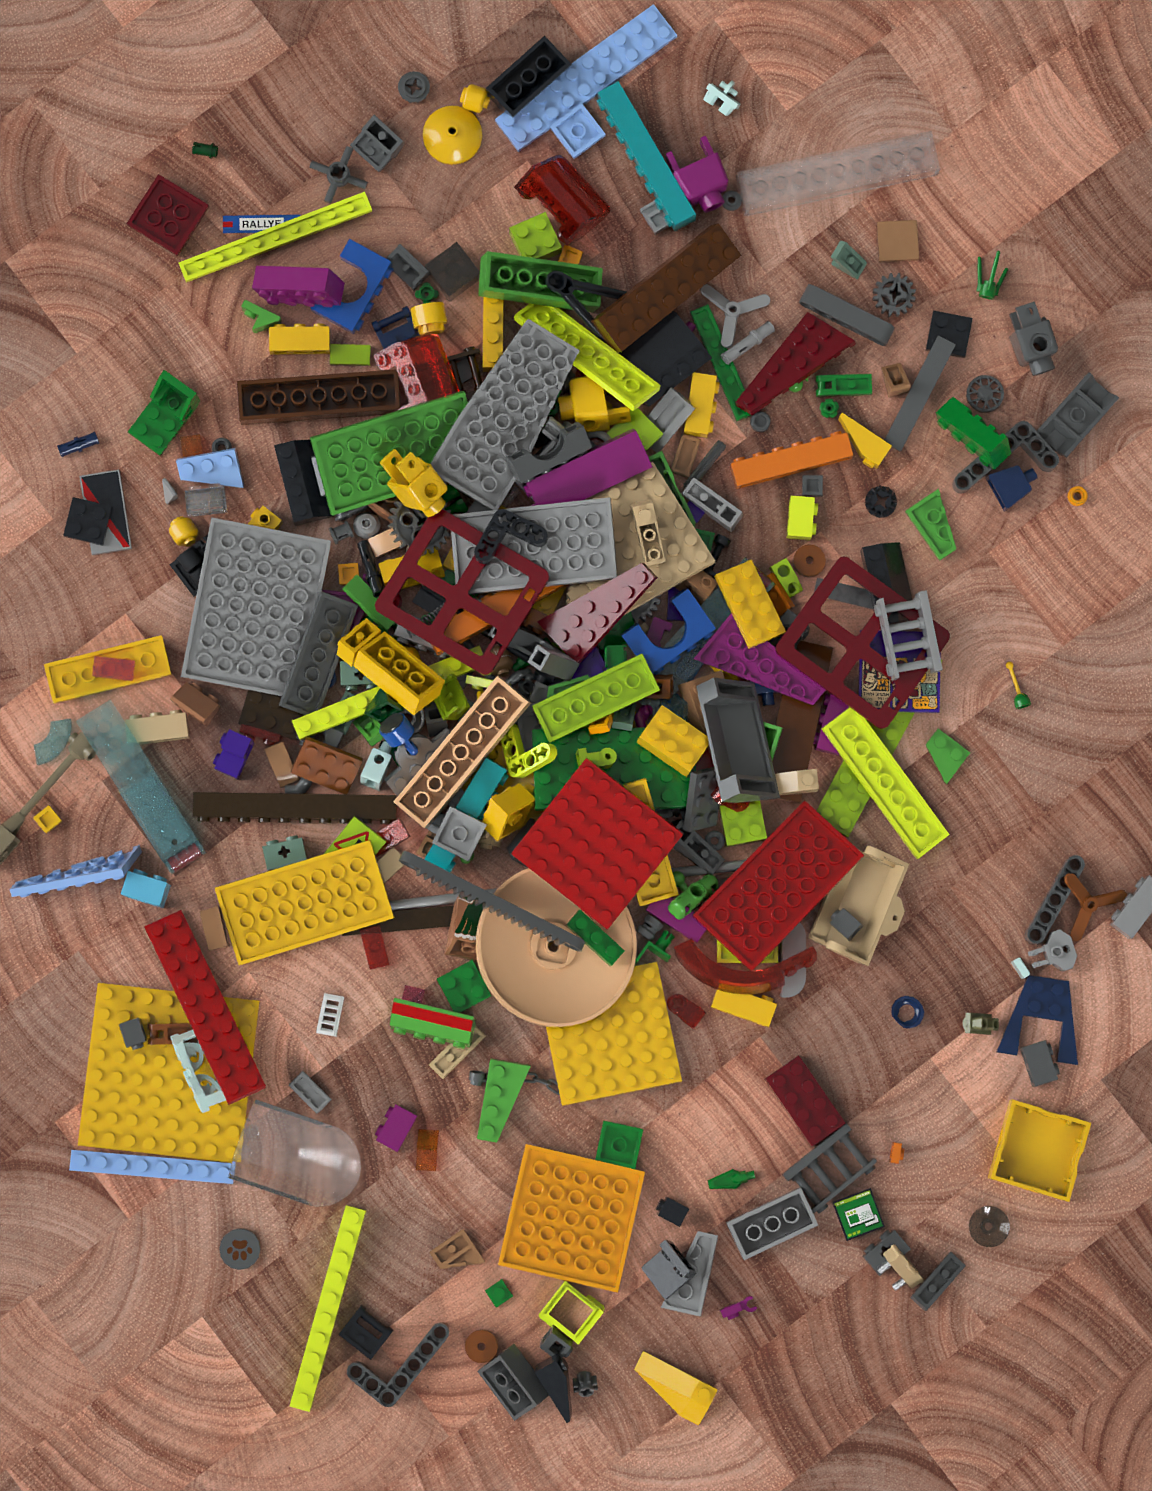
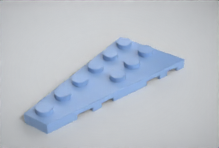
M140 845L134 846L133 850L123 854L121 850L115 852L107 859L101 856L71 865L72 869L61 872V869L54 870L44 878L42 875H37L17 881L10 888L11 896L23 898L36 892L44 894L52 889L60 891L73 885L81 887L89 882L97 884L113 878V880L121 879L142 853Z

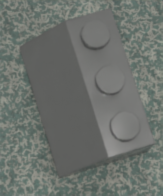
M515 1344L505 1349L477 1371L514 1421L549 1396L535 1374L534 1369Z

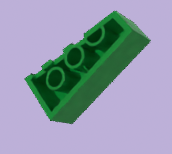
M952 397L936 412L938 425L943 430L948 429L951 432V436L957 442H963L965 448L971 454L975 453L978 455L982 464L986 467L990 466L995 470L1011 454L1008 437L1003 433L999 435L996 431L997 429L991 424L987 427L982 417L978 414L972 416L973 413L967 406Z

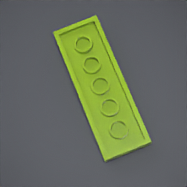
M640 654L534 704L532 708L549 743L648 697L660 691L643 654Z

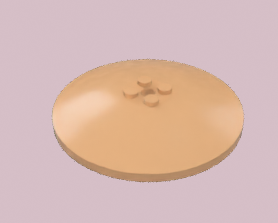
M529 868L511 876L495 890L494 895L573 935L575 934L565 925L578 910H581L625 950L612 966L605 963L586 944H584L581 952L563 944L558 945L555 952H551L548 949L549 942L547 937L540 938V933L534 935L533 929L526 931L525 926L518 927V922L512 924L511 918L504 920V915L498 917L496 911L490 913L489 907L483 909L476 932L477 962L484 982L502 1006L517 1017L530 1023L547 1027H566L597 1017L617 1001L629 983L637 954L636 931L627 906L607 930Z

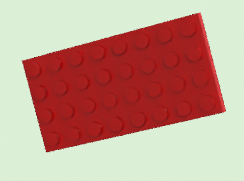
M804 800L693 914V918L753 972L864 857V854Z

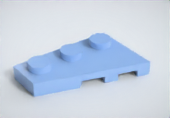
M236 448L178 458L176 460L180 480L244 488Z

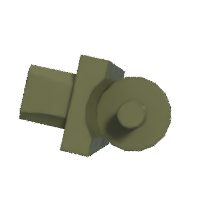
M966 1013L962 1023L965 1033L991 1035V1031H998L999 1019L992 1018V1014Z

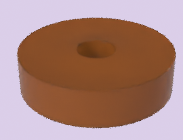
M812 544L800 547L793 558L795 570L804 577L817 576L822 572L826 563L824 552L818 546ZM806 558H812L813 563L807 564Z
M483 1329L472 1332L465 1342L466 1354L472 1361L477 1363H486L492 1360L498 1350L496 1337L491 1332ZM480 1342L485 1344L484 1350L478 1349L477 1345Z

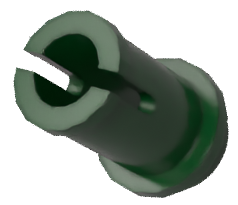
M198 142L193 143L195 145L192 147L193 155L208 156L210 159H213V157L217 158L218 146H215L214 143L211 145Z

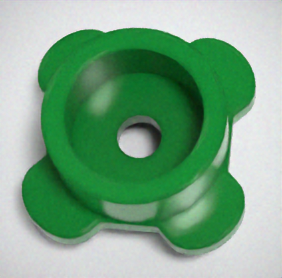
M428 282L423 283L422 287L415 292V297L422 300L423 304L431 303L434 298L439 296V292L434 290Z

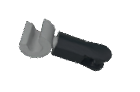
M550 417L541 429L534 447L541 448L550 440L554 441L560 430L565 427L553 417Z

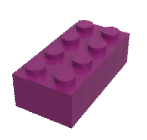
M256 265L252 289L271 305L285 303L290 306L303 304L314 307L317 304L324 307H333V305H341L345 282L329 268Z

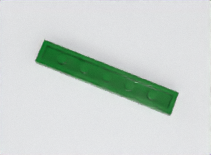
M709 304L690 311L701 341L712 357L710 362L736 422L752 416L736 406L735 402L745 391V388L733 361L728 365L721 358V354L728 349L724 348L721 344L722 335Z

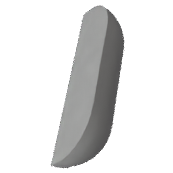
M801 923L778 945L777 987H781L780 997L783 998L797 995L803 989L806 982V933Z

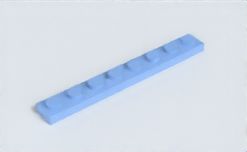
M71 1150L69 1170L233 1184L235 1163Z

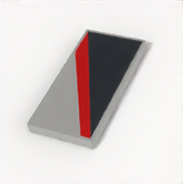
M120 470L79 476L84 500L113 507L104 545L100 546L90 543L91 554L98 555L132 549Z

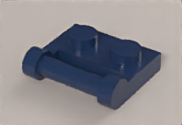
M408 306L403 307L402 311L385 319L371 322L386 356L423 339L419 335L418 329L413 327L412 316ZM406 317L408 323L384 334L382 333V328Z

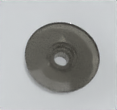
M981 1207L972 1214L969 1220L970 1235L981 1246H998L1005 1241L1009 1234L1010 1224L1008 1217L997 1207ZM988 1222L992 1225L990 1230L985 1229V1224Z

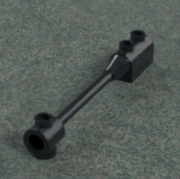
M422 585L412 602L430 613L436 610L437 607L440 608V605H443L446 599ZM461 608L457 611L456 614H459L464 610ZM487 629L481 632L482 635L490 640L493 639L488 635L491 630ZM509 646L506 648L509 652L528 663L529 655ZM536 668L533 679L548 686L553 683L556 676L541 672Z

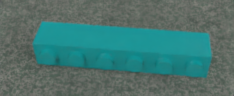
M486 757L455 808L482 821L490 798L498 794L496 790L499 785L503 786L509 777L506 774L508 769ZM433 844L424 860L451 872L456 865L454 859L457 855Z

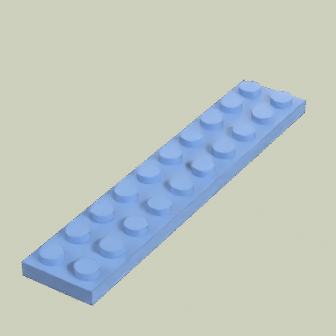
M653 4L571 63L572 65L513 118L504 112L495 119V122L515 149L520 152L549 131L552 124L581 103L584 105L598 95L599 91L618 81L676 39L677 34Z

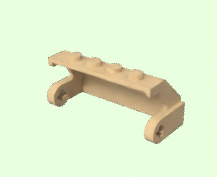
M866 846L864 852L860 851L864 854V857L824 897L808 939L826 946L827 949L856 963L869 966L880 936H887L897 931L905 910L902 900L897 897L909 864L877 848ZM844 908L863 925L862 929L851 941H848L830 924L832 921L831 916L838 909L841 911Z

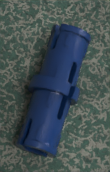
M94 431L80 438L76 436L74 440L57 445L61 457L77 451L80 453L83 449L100 443Z

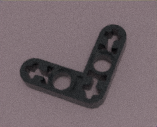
M499 509L494 513L474 550V555L477 562L481 564L489 563L493 559L506 533L536 547H542L547 543L548 534L543 527L506 509ZM506 515L507 521L512 523L511 528H509L510 524L506 521L500 523L498 517ZM519 523H523L527 527L522 533L515 530V526ZM530 528H533L532 533L536 535L542 533L543 539L539 538L538 541H536L535 536L531 533L529 534ZM497 532L499 538L496 541H490L487 538L488 534ZM486 544L489 545L487 549L488 556H483V558H480L481 556L479 552H484V550L486 549Z

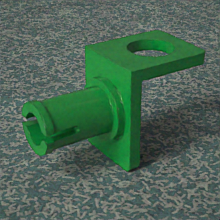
M664 930L655 944L648 941L636 958L635 964H637L646 949L665 962H668L671 956L665 950L675 936L671 933L667 940H665L669 931Z

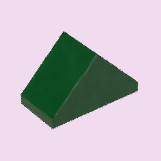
M380 688L364 714L381 723L389 716L403 711L404 707Z

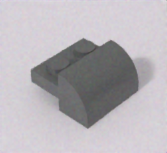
M373 115L350 146L372 167L381 172L392 158L399 154L404 146V141L376 115Z

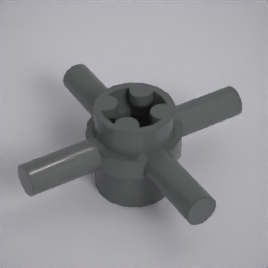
M346 146L340 162H334L329 167L313 160L310 163L309 168L327 174L330 187L324 199L326 203L331 204L337 188L343 187L348 183L363 189L367 187L368 182L350 174L347 164L353 148ZM339 170L344 171L341 179L333 176V173L338 174Z

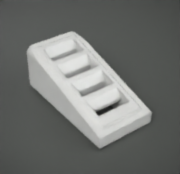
M324 993L316 1033L337 1037L344 1002L343 996ZM327 1000L337 1001L339 1004L338 1006L327 1004ZM326 1008L335 1009L337 1014L325 1012ZM324 1016L336 1018L335 1022L324 1020ZM322 1025H332L334 1028L333 1030L322 1028Z

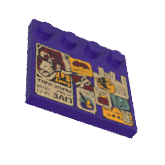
M879 630L871 641L870 647L887 659L882 630ZM917 631L891 633L893 645L921 640L923 637V633ZM923 648L896 652V663L914 662ZM859 659L858 695L875 708L880 709L895 689V684L866 662ZM928 669L898 712L940 713V672L931 674L930 669ZM894 697L888 706L894 710L899 700Z

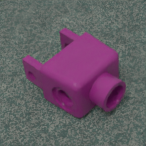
M705 135L700 138V145L706 156L705 158L681 169L672 151L666 153L665 159L691 206L699 203L703 212L707 213L721 207L725 203L721 193L727 190L729 180L718 152H713Z

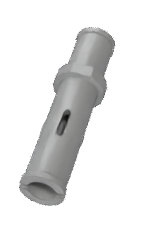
M767 321L758 329L750 331L747 337L721 354L722 360L729 365L756 344L760 345L764 338L775 332L772 323Z

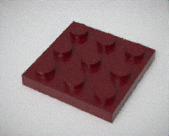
M158 174L126 224L178 257L210 206Z

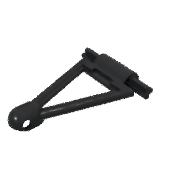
M560 271L550 272L545 279L547 287L561 295L592 332L607 344L591 322L594 319L593 316L572 293L574 290L619 299L627 291L574 280Z

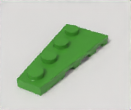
M490 1058L477 1139L498 1142L531 1065Z

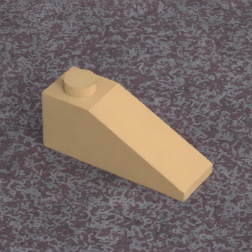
M817 769L775 774L780 795L810 793L819 790Z

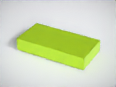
M330 344V365L370 366L371 345Z

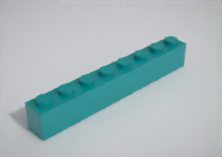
M619 81L599 91L596 102L600 110H605L608 115L606 120L611 128L615 127L619 143H624L627 148L625 152L629 160H634L637 165L635 166L639 177H644L647 191L649 194L653 193L656 198L654 202L657 208L665 213L664 219L668 227L672 226L674 231H677L696 221L695 211Z

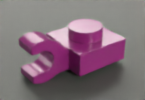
M747 1296L742 1301L719 1309L722 1317H727L730 1320L739 1316V1312L742 1310L748 1312L755 1311L757 1309L756 1306L752 1308L747 1306V1302L752 1300L753 1297Z

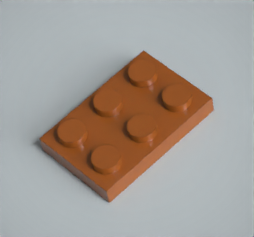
M306 736L292 766L291 773L342 794H348L363 762V758Z

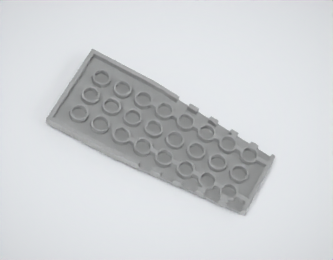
M530 319L526 320L457 417L430 464L442 480L489 509L498 510L516 480L506 457L523 448L531 453L579 350Z

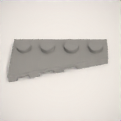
M697 1232L685 1257L697 1274L668 1299H665L661 1308L702 1316L718 1235Z

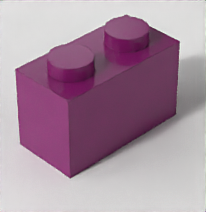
M395 1104L394 1108L392 1106L389 1107L384 1116L388 1119L384 1126L382 1124L379 1125L375 1135L378 1136L376 1141L398 1152L417 1115Z

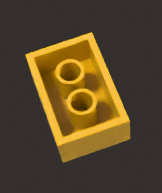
M661 705L636 742L685 777L689 775L709 746L707 735L663 705Z

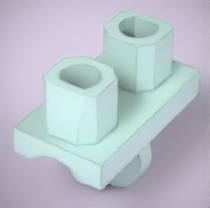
M722 81L719 86L724 91L713 83H709L706 89L708 91L703 100L713 106L719 97L724 101L719 111L725 116H729L734 109H738L741 105L728 95L730 93L736 97L738 91L733 89L734 81H731L729 84Z

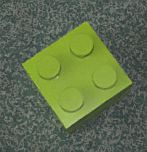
M546 212L509 227V234L519 256L547 260L562 252V246Z
M760 800L719 806L726 847L765 841L767 839Z

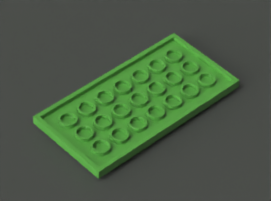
M461 391L310 437L330 514L333 516L395 497L396 495L387 485L391 477L379 462L390 451L396 449L402 458L409 452H412L416 457L430 464L457 417L467 405L466 393ZM395 457L391 460L392 464L396 462Z

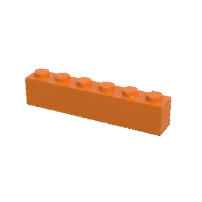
M841 431L831 433L828 438L823 439L822 436L810 439L811 442L803 444V441L791 444L792 447L784 449L781 446L772 449L771 453L758 452L753 454L752 458L745 459V457H739L734 459V462L730 464V469L736 490L852 459L853 452L847 432L842 434Z

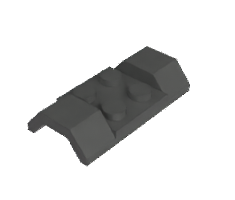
M1088 372L1037 432L1056 453L1067 458L1119 397L1103 388L1093 375Z

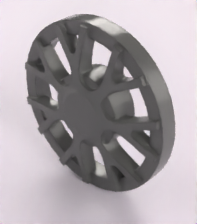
M978 376L967 387V401L973 409L979 412L987 413L994 411L1003 401V386L992 376ZM981 379H987L988 384L983 386ZM993 382L998 385L994 390L990 387ZM976 383L980 388L975 390L971 386ZM977 393V399L971 400L970 395ZM993 393H1001L1000 399L993 397ZM979 400L985 402L983 408L977 406ZM992 400L995 404V406L992 408H990L988 404V401Z

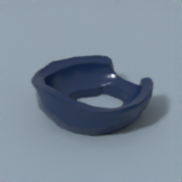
M902 996L894 1001L891 1014L898 1024L903 1028L909 1029L920 1025L924 1018V1009L921 1003L914 997ZM907 1004L914 1008L915 1014L911 1020L903 1022L898 1017L899 1009Z

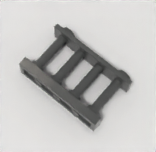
M847 1123L834 1131L782 1174L786 1181L790 1179L796 1181L815 1205L811 1208L813 1213L824 1211L828 1207L826 1204L863 1173L868 1175L876 1168L874 1164L877 1163V1160L873 1158L868 1161L849 1138L850 1134L848 1132L852 1129ZM838 1140L840 1143H844L861 1164L862 1168L856 1173L852 1174L834 1152L832 1145ZM822 1153L830 1158L846 1178V1181L840 1186L836 1187L817 1163L818 1160L816 1158ZM806 1166L815 1172L831 1192L824 1199L820 1200L801 1176V1170Z

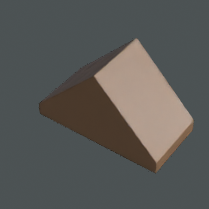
M901 363L881 367L888 398L908 393L910 383Z

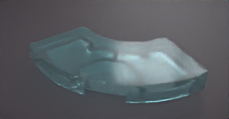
M71 718L50 722V731L47 737L42 742L34 745L37 765H42L55 759L68 744L72 731Z

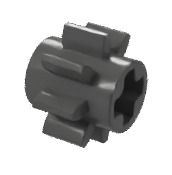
M589 1371L579 1372L577 1378L572 1379L574 1393L578 1392L581 1397H589L593 1395L594 1390H598L597 1376H592Z

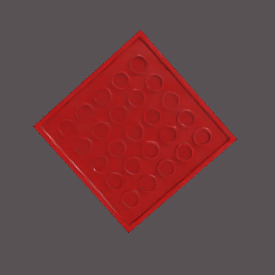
M586 757L511 854L608 930L684 833Z

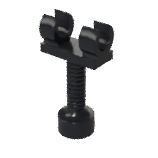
M717 534L714 539L716 547L712 556L715 559V563L702 570L712 576L713 579L718 574L713 572V567H715L714 565H716L722 549L728 548L731 543L729 538Z

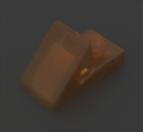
M418 1130L416 1170L436 1171L439 1130Z

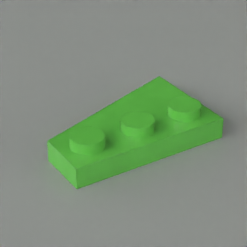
M938 488L907 509L905 513L940 561L957 548Z

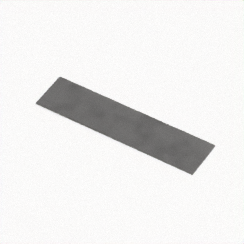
M817 578L814 592L823 579ZM838 583L828 599L873 609L870 593L867 589Z

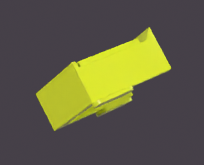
M564 1281L540 1311L539 1318L550 1327L554 1324L579 1345L604 1313L605 1308L604 1305L591 1295L584 1296L571 1284ZM567 1290L593 1309L592 1313L575 1334L549 1315L550 1311Z

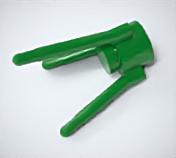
M1000 251L996 252L989 281L984 280V284H982L981 257L977 259L978 285L976 291L979 292V297L994 300L995 296H998L999 289L1006 277L1008 268L1004 269L997 285L993 282Z

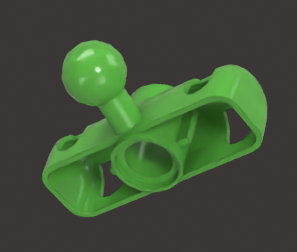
M680 871L673 872L676 887H679L683 893L671 901L668 911L676 919L681 920L717 891L719 887L717 878L711 874H706L702 879L688 887L685 883L684 874ZM686 906L690 908L687 913L685 909Z

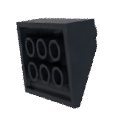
M674 310L622 352H617L661 385L660 390L643 403V405L648 407L664 396L671 387L677 386L712 359L699 339Z

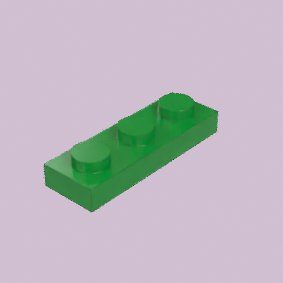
M578 910L565 925L577 937L583 939L585 944L609 966H612L625 951L581 910Z

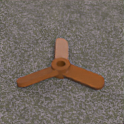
M1066 874L1064 881L1080 901L1081 906L1070 932L1072 940L1079 941L1082 939L1092 912L1096 911L1098 907L1122 902L1127 897L1125 890L1092 896L1075 874Z

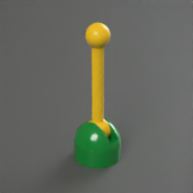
M1008 661L1006 668L1010 671L1017 692L1014 698L1015 708L1018 710L1031 705L1028 695L1021 693L1013 670L1014 664Z

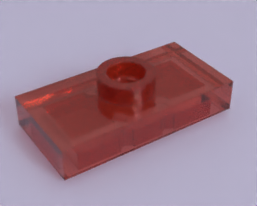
M380 925L360 929L369 969L390 965Z

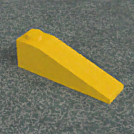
M645 1351L642 1352L634 1368L681 1417L697 1425L700 1424L718 1390L716 1387Z

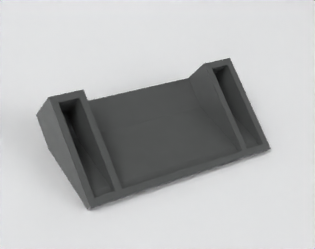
M712 678L697 685L698 699L701 705L722 802L740 803L780 798L755 684L745 681Z

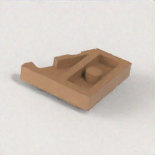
M464 1229L429 1252L440 1269L482 1264L485 1262Z

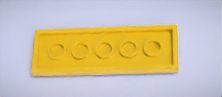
M162 635L44 664L53 704L172 675Z
M646 778L623 784L625 788L655 810ZM668 855L636 893L639 906L679 895Z

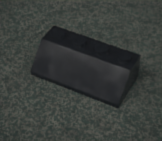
M544 35L486 87L487 96L490 97L499 109L513 118L572 64Z
M293 440L274 445L295 526L334 517V515L330 514L326 497L320 494L311 459L315 457L311 440Z
M900 542L880 543L862 547L860 553L864 569L907 601L912 600ZM869 592L874 611V605H876V601L879 598ZM897 611L892 612L888 617L889 625L909 621Z

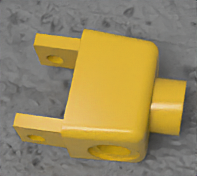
M588 376L570 380V395L558 397L561 420L575 419V423L579 422L583 425L586 432L610 430L609 425L631 422L630 409L627 406L613 409L612 404L605 400L604 393L607 391Z
M396 449L390 451L379 462L391 477L387 485L405 507L421 510L426 517L434 516L443 509L446 502L441 496L447 491V485L431 464L416 457L412 452H409L402 458ZM393 457L396 458V462L394 464H392L391 462Z

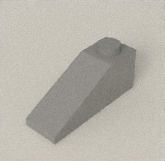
M694 477L682 492V495L730 532L734 530L743 517L742 511Z

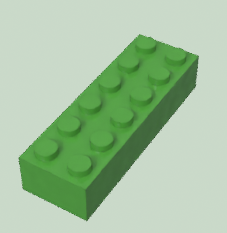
M487 251L481 257L478 296L573 310L561 295L547 287L545 283L546 276L552 271H560L574 280L602 286L603 268ZM578 290L573 291L572 294L588 312L593 313L600 308V295Z

